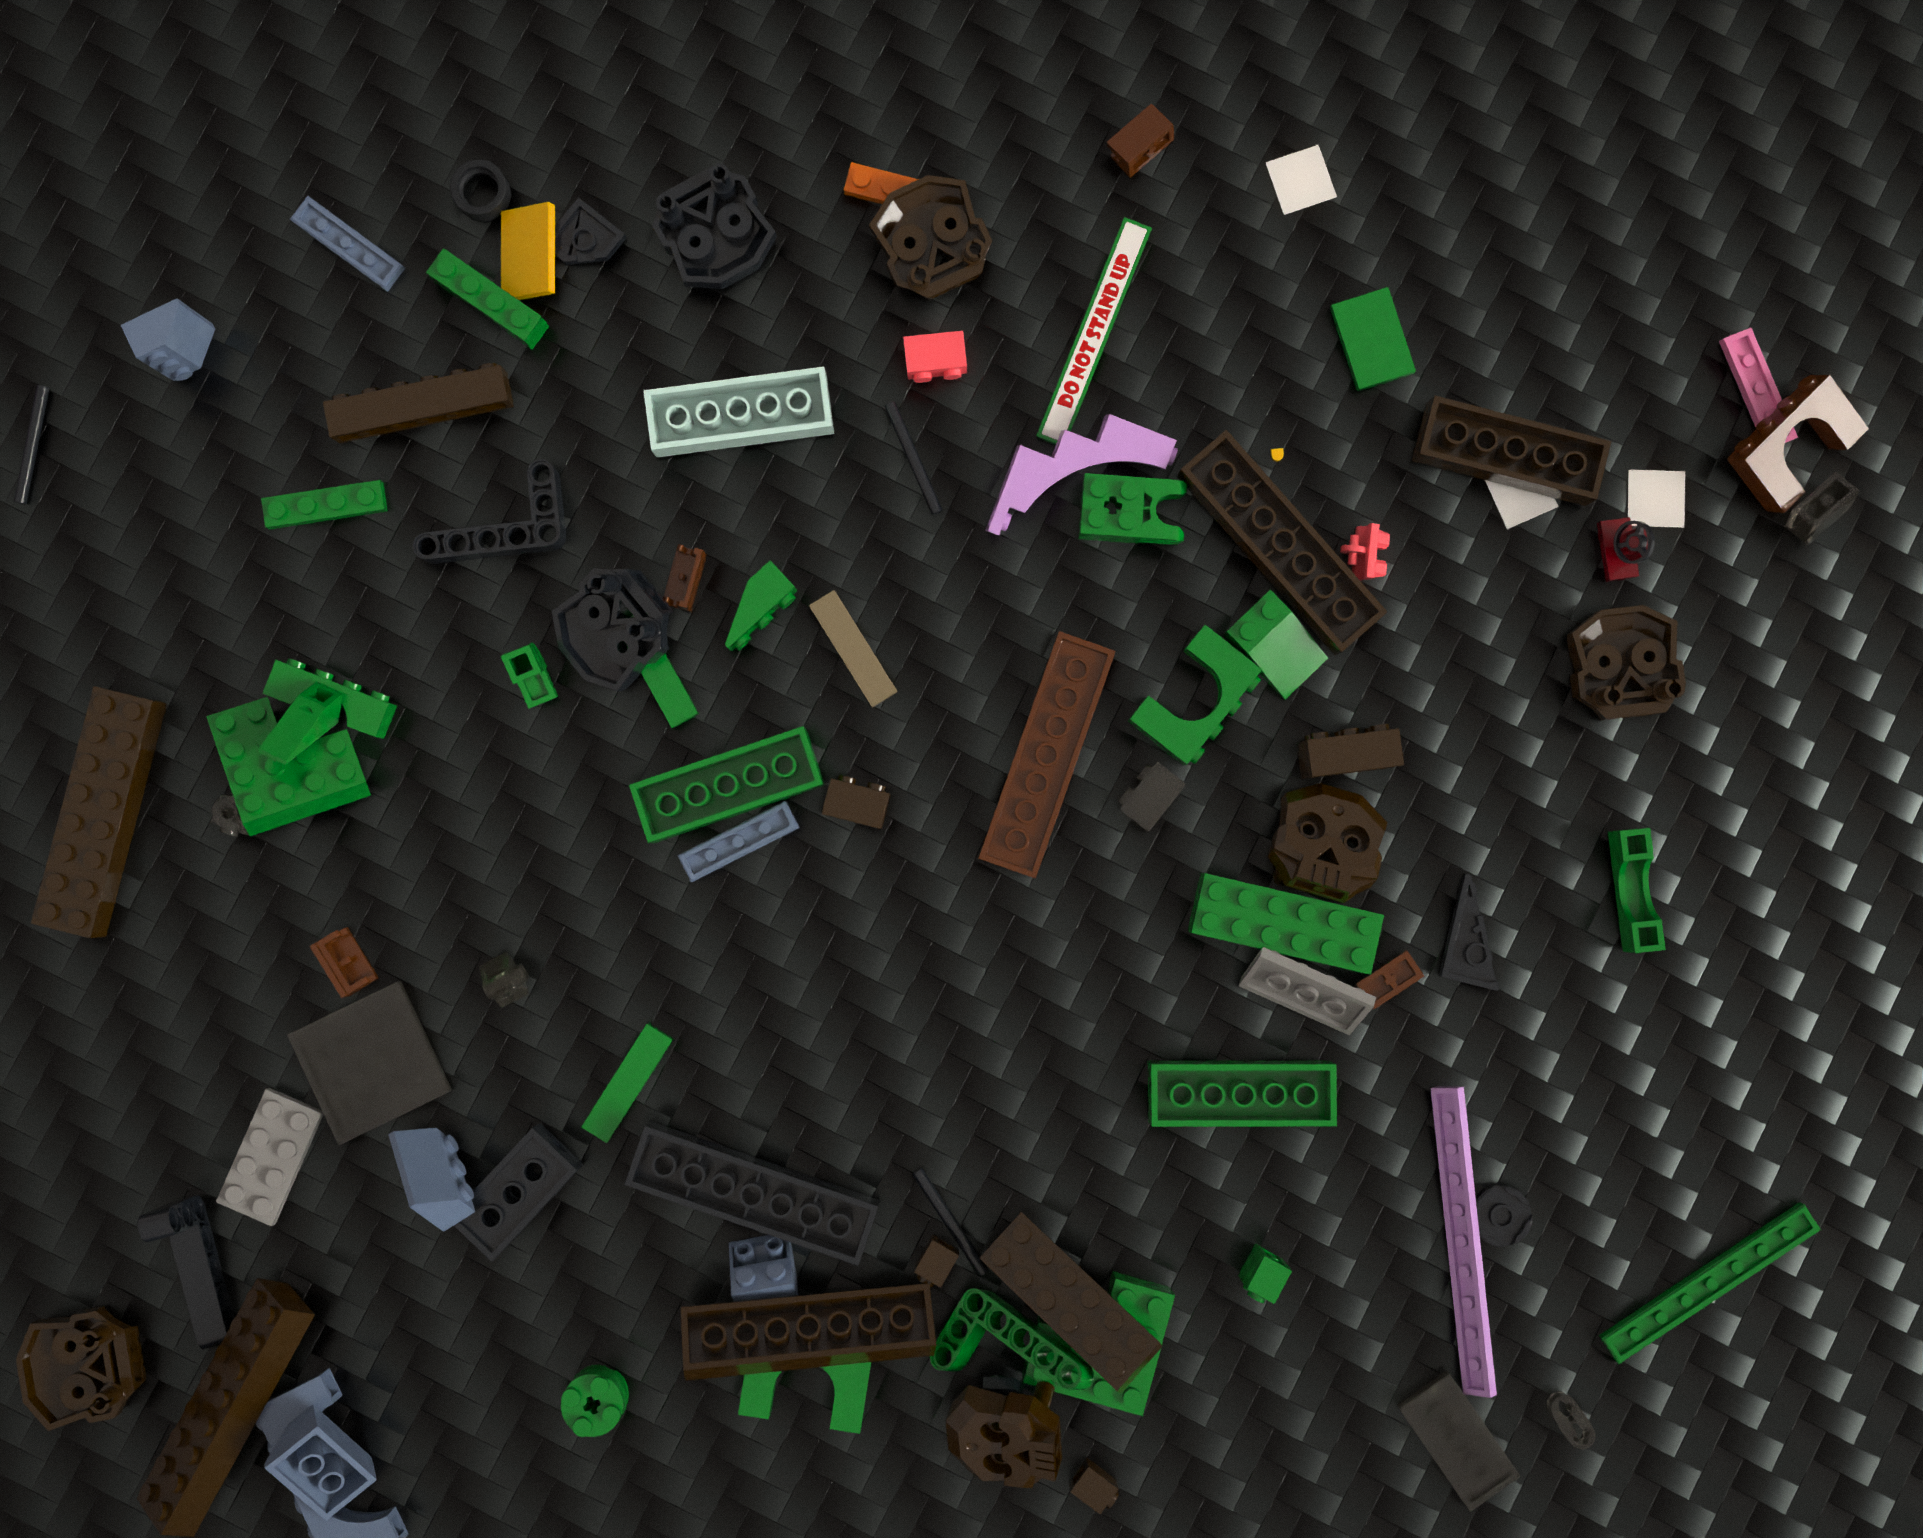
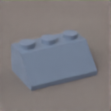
M177 298L121 325L135 357L173 381L188 379L193 375L192 372L202 367L215 331V327L210 321Z
M437 1128L393 1131L388 1134L411 1209L443 1232L475 1212L472 1202L474 1193L465 1181L466 1169L458 1159L456 1151L459 1150V1147L451 1135L446 1136Z
M315 1405L310 1406L286 1426L264 1464V1468L325 1521L377 1480L372 1457Z

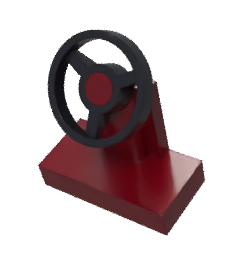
M1630 517L1598 522L1597 528L1606 582L1639 577L1637 563L1647 560L1655 546V537L1652 529L1642 521H1631ZM1632 524H1637V527L1632 530Z

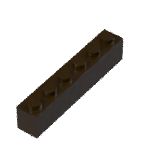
M486 363L480 365L478 370L458 369L451 371L449 376L439 378L436 375L424 376L420 378V382L411 384L401 381L391 384V388L387 389L367 388L361 391L362 394L334 395L332 400L323 402L329 437L338 443H344L514 407L508 374L501 365Z

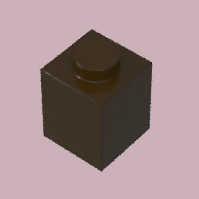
M933 1234L915 1265L914 1273L918 1274L917 1279L923 1284L929 1283L930 1287H933L935 1284L941 1288L959 1257V1249Z
M1087 1457L1069 1481L1070 1492L1099 1514L1102 1513L1105 1507L1111 1508L1119 1495L1116 1479Z

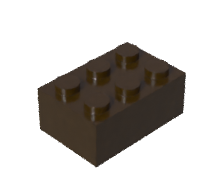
M1382 724L1364 728L1365 733H1359V728H1351L1334 732V737H1329L1328 732L1312 733L1304 736L1305 741L1297 743L1301 779L1387 769L1404 765L1399 728L1390 729L1389 724Z

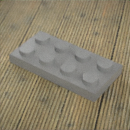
M1262 947L1241 976L1239 987L1347 1035H1350L1372 1010L1376 1000L1375 996L1366 993L1360 988L1352 987L1333 976L1325 975L1304 963H1298L1277 951L1269 950L1265 947Z
M265 1089L216 1202L267 1225H275L325 1112L274 1089Z

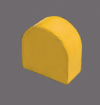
M1283 448L1270 450L1273 461L1278 462L1283 458Z

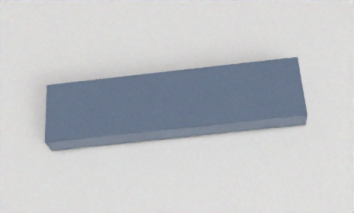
M309 196L305 198L290 218L294 224L387 292L405 270L403 265Z
M784 801L677 856L690 882H694L800 827L787 802Z

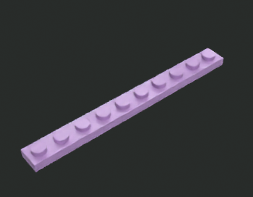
M1436 1086L1431 1088L1462 1389L1463 1394L1491 1398L1497 1395L1464 1087Z

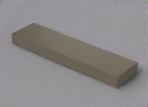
M835 590L809 605L872 708L896 694L898 691Z

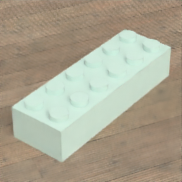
M824 367L644 390L651 451L656 457L834 434L827 375Z

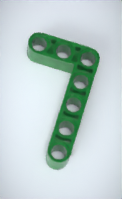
M971 1288L964 1293L936 1340L934 1356H930L931 1364L935 1369L958 1372L966 1366L987 1330L1064 1389L1085 1390L1089 1388L1094 1379L1092 1367L1086 1361L991 1291ZM982 1297L983 1306L979 1311L977 1303L979 1298ZM1005 1314L1006 1324L1002 1328L1000 1324V1319L1002 1315ZM966 1323L967 1334L963 1337L962 1327ZM1028 1331L1030 1335L1029 1344L1025 1346L1023 1342V1337L1025 1333ZM1050 1349L1054 1353V1359L1051 1364L1047 1361V1354ZM950 1350L952 1355L951 1361L948 1364L946 1360L947 1352ZM1074 1367L1078 1370V1379L1075 1383L1071 1379V1372Z

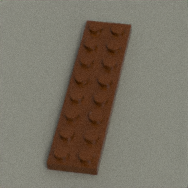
M1061 631L1058 632L978 859L1036 879L1113 661L1115 650Z

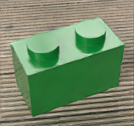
M1255 1244L1238 1277L1244 1284L1243 1288L1248 1291V1296L1264 1304L1265 1300L1275 1304L1292 1270L1282 1258Z

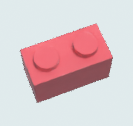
M963 331L903 337L908 380L914 379L916 383L931 381L932 377L944 376L946 380L961 378V374H967Z

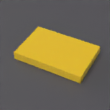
M550 202L501 211V288L518 300L555 294V205Z

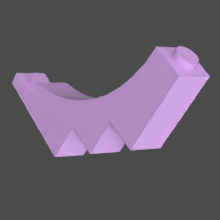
M1108 414L1104 417L1096 441L1067 430H1061L1051 457L1019 445L1016 447L985 531L995 535H999L1001 530L1006 532L1012 517L1008 513L1009 508L1025 513L1032 503L1054 483L1088 466L1106 462H1133L1158 469H1166L1167 464L1170 466L1173 464L1178 449L1174 448L1177 440Z

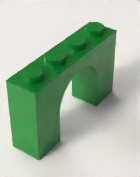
M1204 625L1183 652L1205 668L1216 682L1218 697L1212 712L1203 719L1187 721L1174 716L1153 698L1147 696L1128 720L1131 725L1183 766L1189 762L1195 764L1205 752V749L1201 746L1208 738L1213 741L1224 727L1220 722L1227 714L1232 717L1242 705L1239 698L1245 691L1251 693L1261 681L1258 674L1262 669L1207 625Z
M871 1362L821 1367L832 1379L835 1390L830 1429L860 1434ZM782 1371L744 1375L738 1415L769 1419L776 1379Z

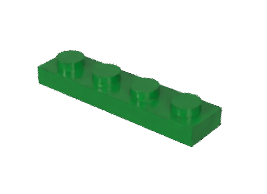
M381 480L261 498L265 528L269 530L387 512L384 483Z

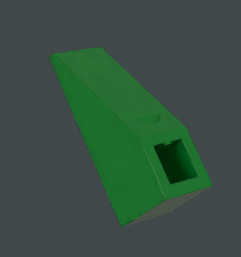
M771 560L747 582L725 646L730 651L735 648L738 650L742 649L751 640L749 635L757 627L760 630L765 628L773 620L772 614L779 607L785 609L796 598L793 594L797 592V589Z
M317 681L296 697L259 747L258 752L284 765L288 764L339 723L343 693Z

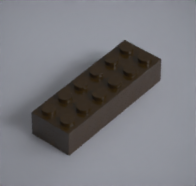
M1435 395L1426 403L1412 461L1586 506L1598 498L1612 441Z
M1022 1212L980 1257L1006 1285L1120 1394L1163 1347L1153 1335Z

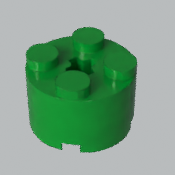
M591 1365L577 1373L561 1398L562 1416L569 1428L579 1437H597L612 1430L627 1407L629 1389L626 1380L618 1371L607 1368L604 1365ZM592 1397L593 1400L599 1399L600 1404L598 1405L596 1402H592L590 1398Z

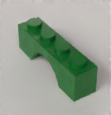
M444 248L426 272L436 284L459 300L467 302L531 350H533L549 327L541 315Z
M288 658L287 663L279 660L275 661L262 694L292 704L301 692L317 681L343 693L341 704L346 712L347 727L373 737L385 738L397 705L388 702L390 696L372 690L371 695L360 691L361 685L345 679L343 684L332 681L333 674L317 668L315 673L304 670L306 664Z
M1635 828L1608 831L1622 951L1643 953L1666 950L1662 919L1654 909L1649 890V868L1654 859L1650 828Z

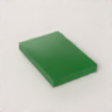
M1388 287L1330 306L1357 392L1412 375L1416 372Z

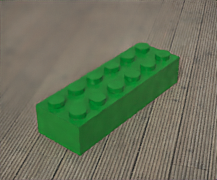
M804 726L629 785L648 843H656L825 786L807 730Z
M1200 873L1187 932L1258 949L1265 947L1280 954L1371 975L1384 915L1207 873Z
M1329 1060L1148 1061V1122L1152 1127L1337 1126L1336 1064Z

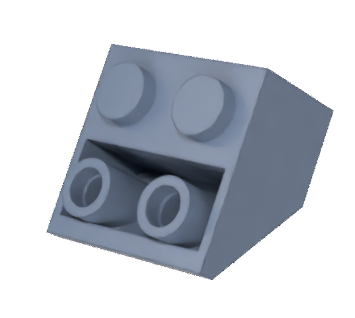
M771 1235L729 1242L731 1296L734 1302L799 1296L791 1242Z

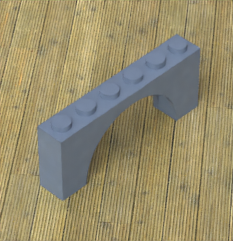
M330 1368L269 1398L256 1422L257 1427L263 1430L267 1438L269 1453L272 1452L286 1426L310 1406L315 1405L323 1412L325 1408L332 1405L342 1396ZM293 1493L296 1510L303 1514L308 1525L307 1531L310 1538H406L409 1534L396 1506L379 1512H358L343 1507L325 1521Z

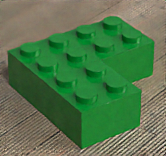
M268 697L206 716L239 815L249 836L371 796L347 729L319 738L288 764L284 765L258 752L259 747L278 723Z
M1112 1271L1107 1293L1162 1345L1175 1298L1172 1288ZM1039 1315L1037 1316L1036 1325L1082 1358ZM1050 1349V1351L1047 1354V1361L1049 1364H1051L1054 1359V1353L1052 1349ZM1160 1350L1121 1394L1093 1368L1094 1379L1089 1388L1085 1390H1069L1060 1387L1027 1360H1025L1022 1371L1023 1383L1036 1386L1040 1381L1049 1382L1054 1386V1391L1057 1393L1143 1416ZM1076 1367L1071 1372V1379L1074 1383L1078 1379Z

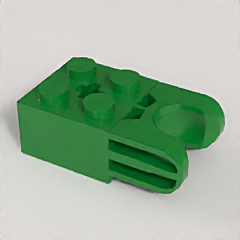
M1085 473L1082 480L1078 539L1167 545L1182 543L1184 541L1183 530L1178 526L1163 523L1156 514V506L1164 500H1176L1183 497L1187 493V483L1172 479ZM1108 503H1113L1119 510L1116 509L1115 514H1109V509L1104 508V505L1108 506Z

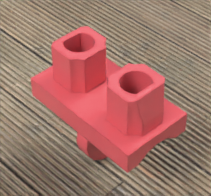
M1370 523L1368 526H1357L1355 535H1350L1349 545L1340 546V553L1348 555L1347 565L1352 566V572L1360 581L1386 575V561L1377 560L1376 558L1377 550H1384L1389 546L1390 534L1379 530L1380 524Z

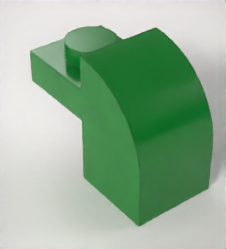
M529 643L501 655L512 683L518 684L529 709L558 697L546 670L547 665L534 643Z

